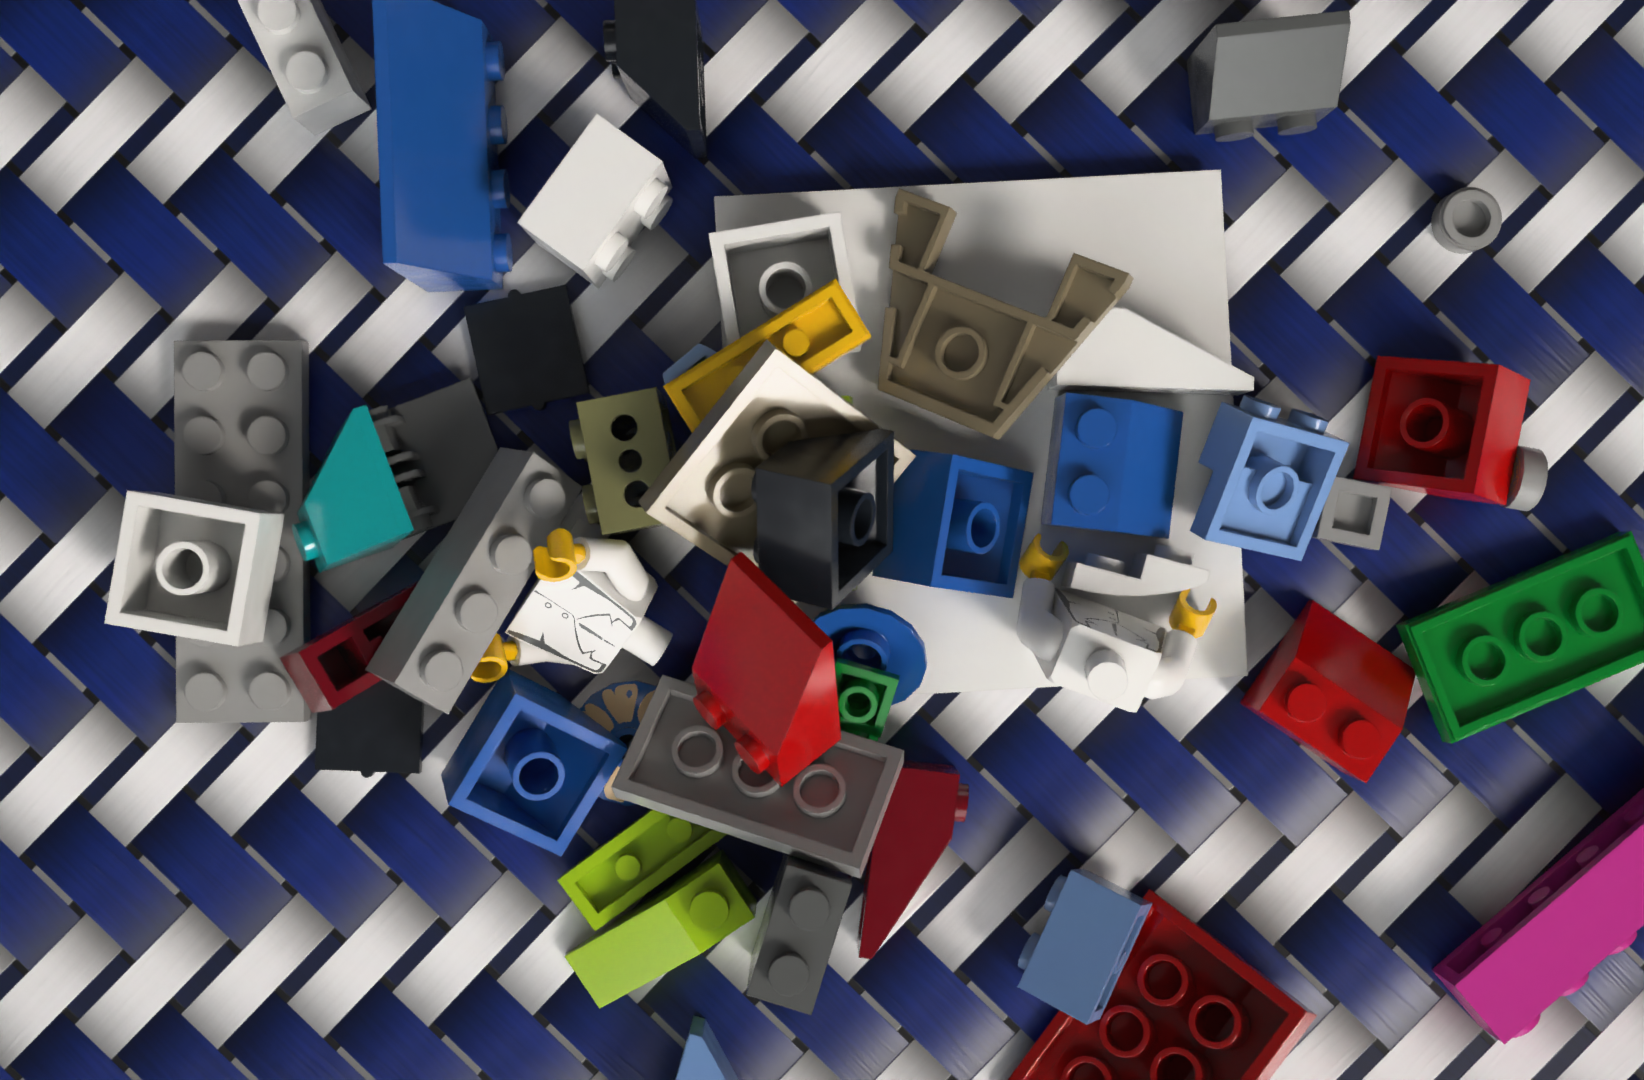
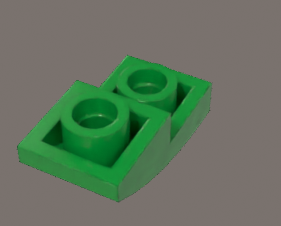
M837 657L835 672L841 731L878 741V738H881L900 675Z

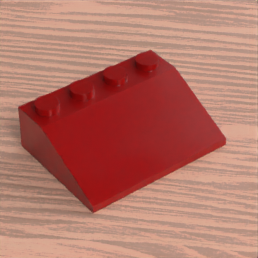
M1149 889L1143 899L1153 904L1101 1018L1086 1025L1059 1010L1008 1080H1270L1317 1015L1264 973Z

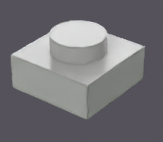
M1336 476L1311 538L1368 550H1380L1392 488Z

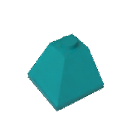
M367 405L353 408L335 434L297 512L300 522L292 525L294 539L304 561L314 559L319 573L391 549L414 531Z

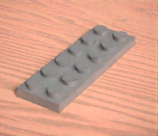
M303 340L174 341L175 495L285 514L263 642L232 646L176 636V723L306 722L311 720V710L281 662L280 657L311 640L310 560L304 561L292 531V525L300 522L297 512L310 487L309 343Z

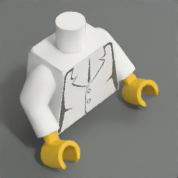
M580 518L577 519L570 531L564 528L555 529L547 536L548 547L537 546L533 549L535 573L538 579L505 631L509 635L506 642H503L500 635L496 633L472 673L471 678L480 683L497 681L506 674L508 670L507 661L513 666L553 662L576 665L593 674L603 673L621 648L654 666L666 650L673 636V633L644 616L658 588L655 579L645 571L630 544L626 541L606 539Z
M1038 533L1019 561L1020 569L1029 579L1024 581L1022 587L1017 635L1021 643L1033 652L1046 679L1058 686L1128 712H1137L1144 697L1153 700L1173 695L1184 683L1198 645L1196 638L1204 634L1217 609L1216 600L1211 598L1206 610L1199 611L1192 608L1186 601L1190 589L1182 590L1169 616V624L1173 630L1167 632V629L1056 588L1050 581L1068 558L1069 549L1064 541H1060L1051 555L1047 554L1040 546L1041 534Z

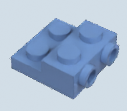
M1249 395L1243 396L1240 406L1221 402L1198 461L1200 464L1213 470L1190 531L1207 541L1302 561L1349 442L1325 432L1329 423L1328 420L1303 410L1292 408L1288 419L1278 417L1281 407Z

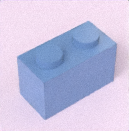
M1071 869L1068 877L1060 875L1051 887L1045 901L1044 909L1051 912L1043 932L1041 935L1036 932L1033 933L1020 955L1018 967L1025 971L1017 987L1086 1025L1099 1020L1153 903L1086 869Z

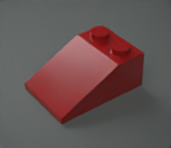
M742 551L730 559L691 668L697 690V696L693 698V702L700 715L712 728L717 730L724 726L737 740L734 745L738 754L753 772L760 774L765 770L782 787L841 740L833 641Z

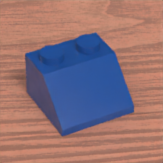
M1069 392L1056 397L1041 524L1169 539L1183 412L1121 398Z
M910 449L916 457L894 483L893 552L873 570L872 576L929 587L1013 598L1034 473L955 454Z
M508 669L506 674L493 687L442 771L441 777L448 805L562 856L628 748L625 743L562 695Z

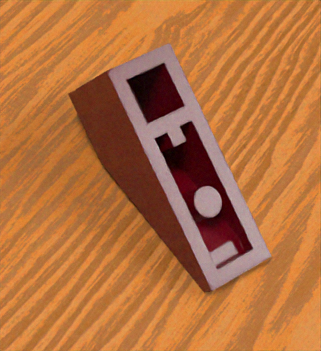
M419 580L280 657L281 662L312 713L333 710L382 680L365 669Z
M904 760L867 860L857 937L859 958L872 959L952 840L954 821L965 822L969 799V785L959 783L960 774L955 766Z

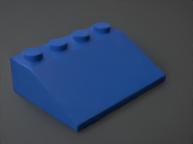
M372 0L383 264L427 292L503 289V272H511L513 266L511 238L509 233H501L500 208H509L508 173L506 169H499L498 145L507 144L508 138L506 111L503 105H496L495 81H504L505 59L501 41H493L492 35L481 19L433 0Z

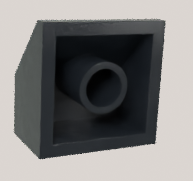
M614 0L615 20H604L605 58L606 61H611L613 78H622L630 99L695 159L708 158L703 31L697 1Z
M875 429L789 441L755 468L756 472L751 485L752 498L757 503V535L753 547L755 562L758 563L759 569L791 600L833 610L893 552L894 431Z

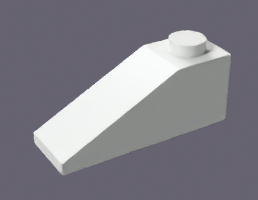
M1113 307L1048 382V390L1241 395L1254 390V377L1126 308Z

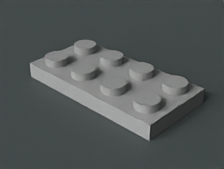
M662 675L611 786L615 797L861 879L902 769L904 750L841 731L840 741L781 787L765 770L760 774H756L747 766L735 748L734 743L737 740L724 726L715 730L704 720L693 702V698L697 696L694 684Z

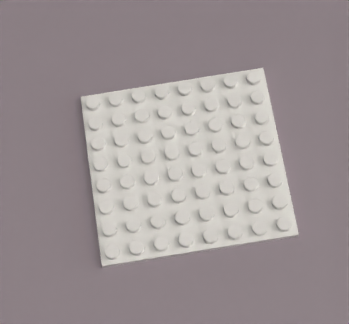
M1221 169L714 197L716 232L841 211L857 312L871 334V339L862 344L860 352L845 354L813 375L840 396L853 397L854 407L883 429L894 431V437L908 449L955 454L1033 472L1020 559L1038 533L1041 534L1040 546L1049 555L1053 553L1060 541H1064L1069 549L1068 558L1050 581L1058 589L1161 626L1169 632L1173 630L1169 624V616L1182 591L1146 596H1119L1088 592L1061 586L1067 561L1085 564L1087 553H1092L1125 562L1123 575L1129 576L1134 554L1154 555L1156 544L1194 553L1191 566L1210 570V575L1206 584L1190 588L1186 601L1192 608L1205 611L1210 599L1214 598L1217 603V609L1204 634L1196 638L1198 645L1185 679L1248 676L1241 548L1207 541L1190 531L1213 470L1200 464L1198 461L1221 402L1234 405L1233 395L1048 390L1047 384L1006 433L997 440L878 390L885 307H890L893 270L889 268L891 244L896 242L898 215L894 213V206L899 188L949 206L957 212L933 270V275L1041 317H1046L1072 255L1076 253L1127 272L1134 278L1130 288L1114 307L1126 308L1231 364ZM720 305L722 348H725L727 346V340ZM1069 392L1121 398L1183 412L1169 539L1041 524L1056 397ZM1020 564L1018 565L1013 598L929 587L872 576V571L857 586L856 591H851L838 604L867 603L891 610L912 624L925 644L927 668L920 687L911 695L1058 687V685L1046 679L1033 652L1021 643L1017 635L1022 587L1024 581L1029 579L1020 569ZM802 602L796 603L811 620L820 612L828 610Z

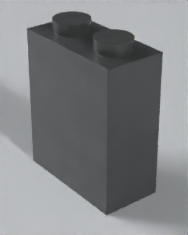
M783 853L752 951L747 996L812 1015L852 888L851 875Z

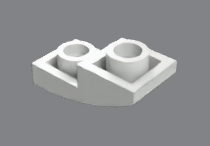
M1156 544L1154 555L1134 554L1129 576L1123 575L1125 562L1097 554L1087 553L1085 564L1067 561L1061 586L1119 596L1158 595L1187 590L1206 584L1209 579L1210 570L1191 566L1194 553Z

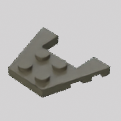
M899 188L894 206V213L898 215L896 242L891 244L889 268L893 270L890 307H885L878 390L999 440L1127 292L1134 278L1127 272L1073 253L1048 315L1041 317L933 275V270L957 212L949 206Z

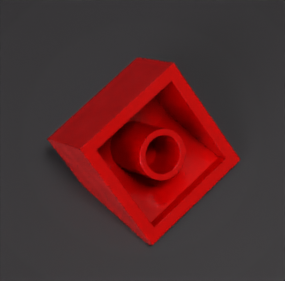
M1377 356L1353 479L1444 498L1506 505L1531 380L1500 364Z
M1309 600L1240 701V704L1342 773L1367 783L1403 730L1416 674L1414 669L1314 600Z

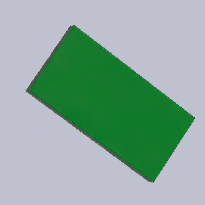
M1632 531L1617 532L1396 624L1442 742L1455 743L1644 663V561Z

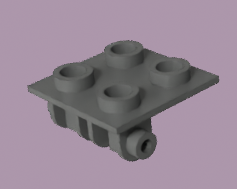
M472 378L390 409L385 405L369 410L414 531L404 539L456 520L499 450Z

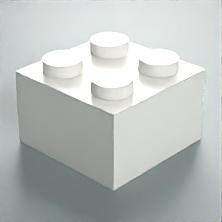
M596 113L517 223L539 246L599 289L606 278L615 282L629 266L636 252L630 245L643 227L646 226L648 229L653 230L664 218L673 202V199L667 195L673 187L662 160Z
M841 211L708 233L727 346L835 278L857 312ZM862 344L848 353L860 352Z
M127 490L104 624L232 646L263 642L285 514L160 492Z

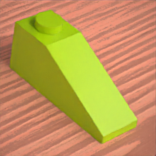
M722 849L566 953L564 957L600 1009L700 955L754 919L757 900Z

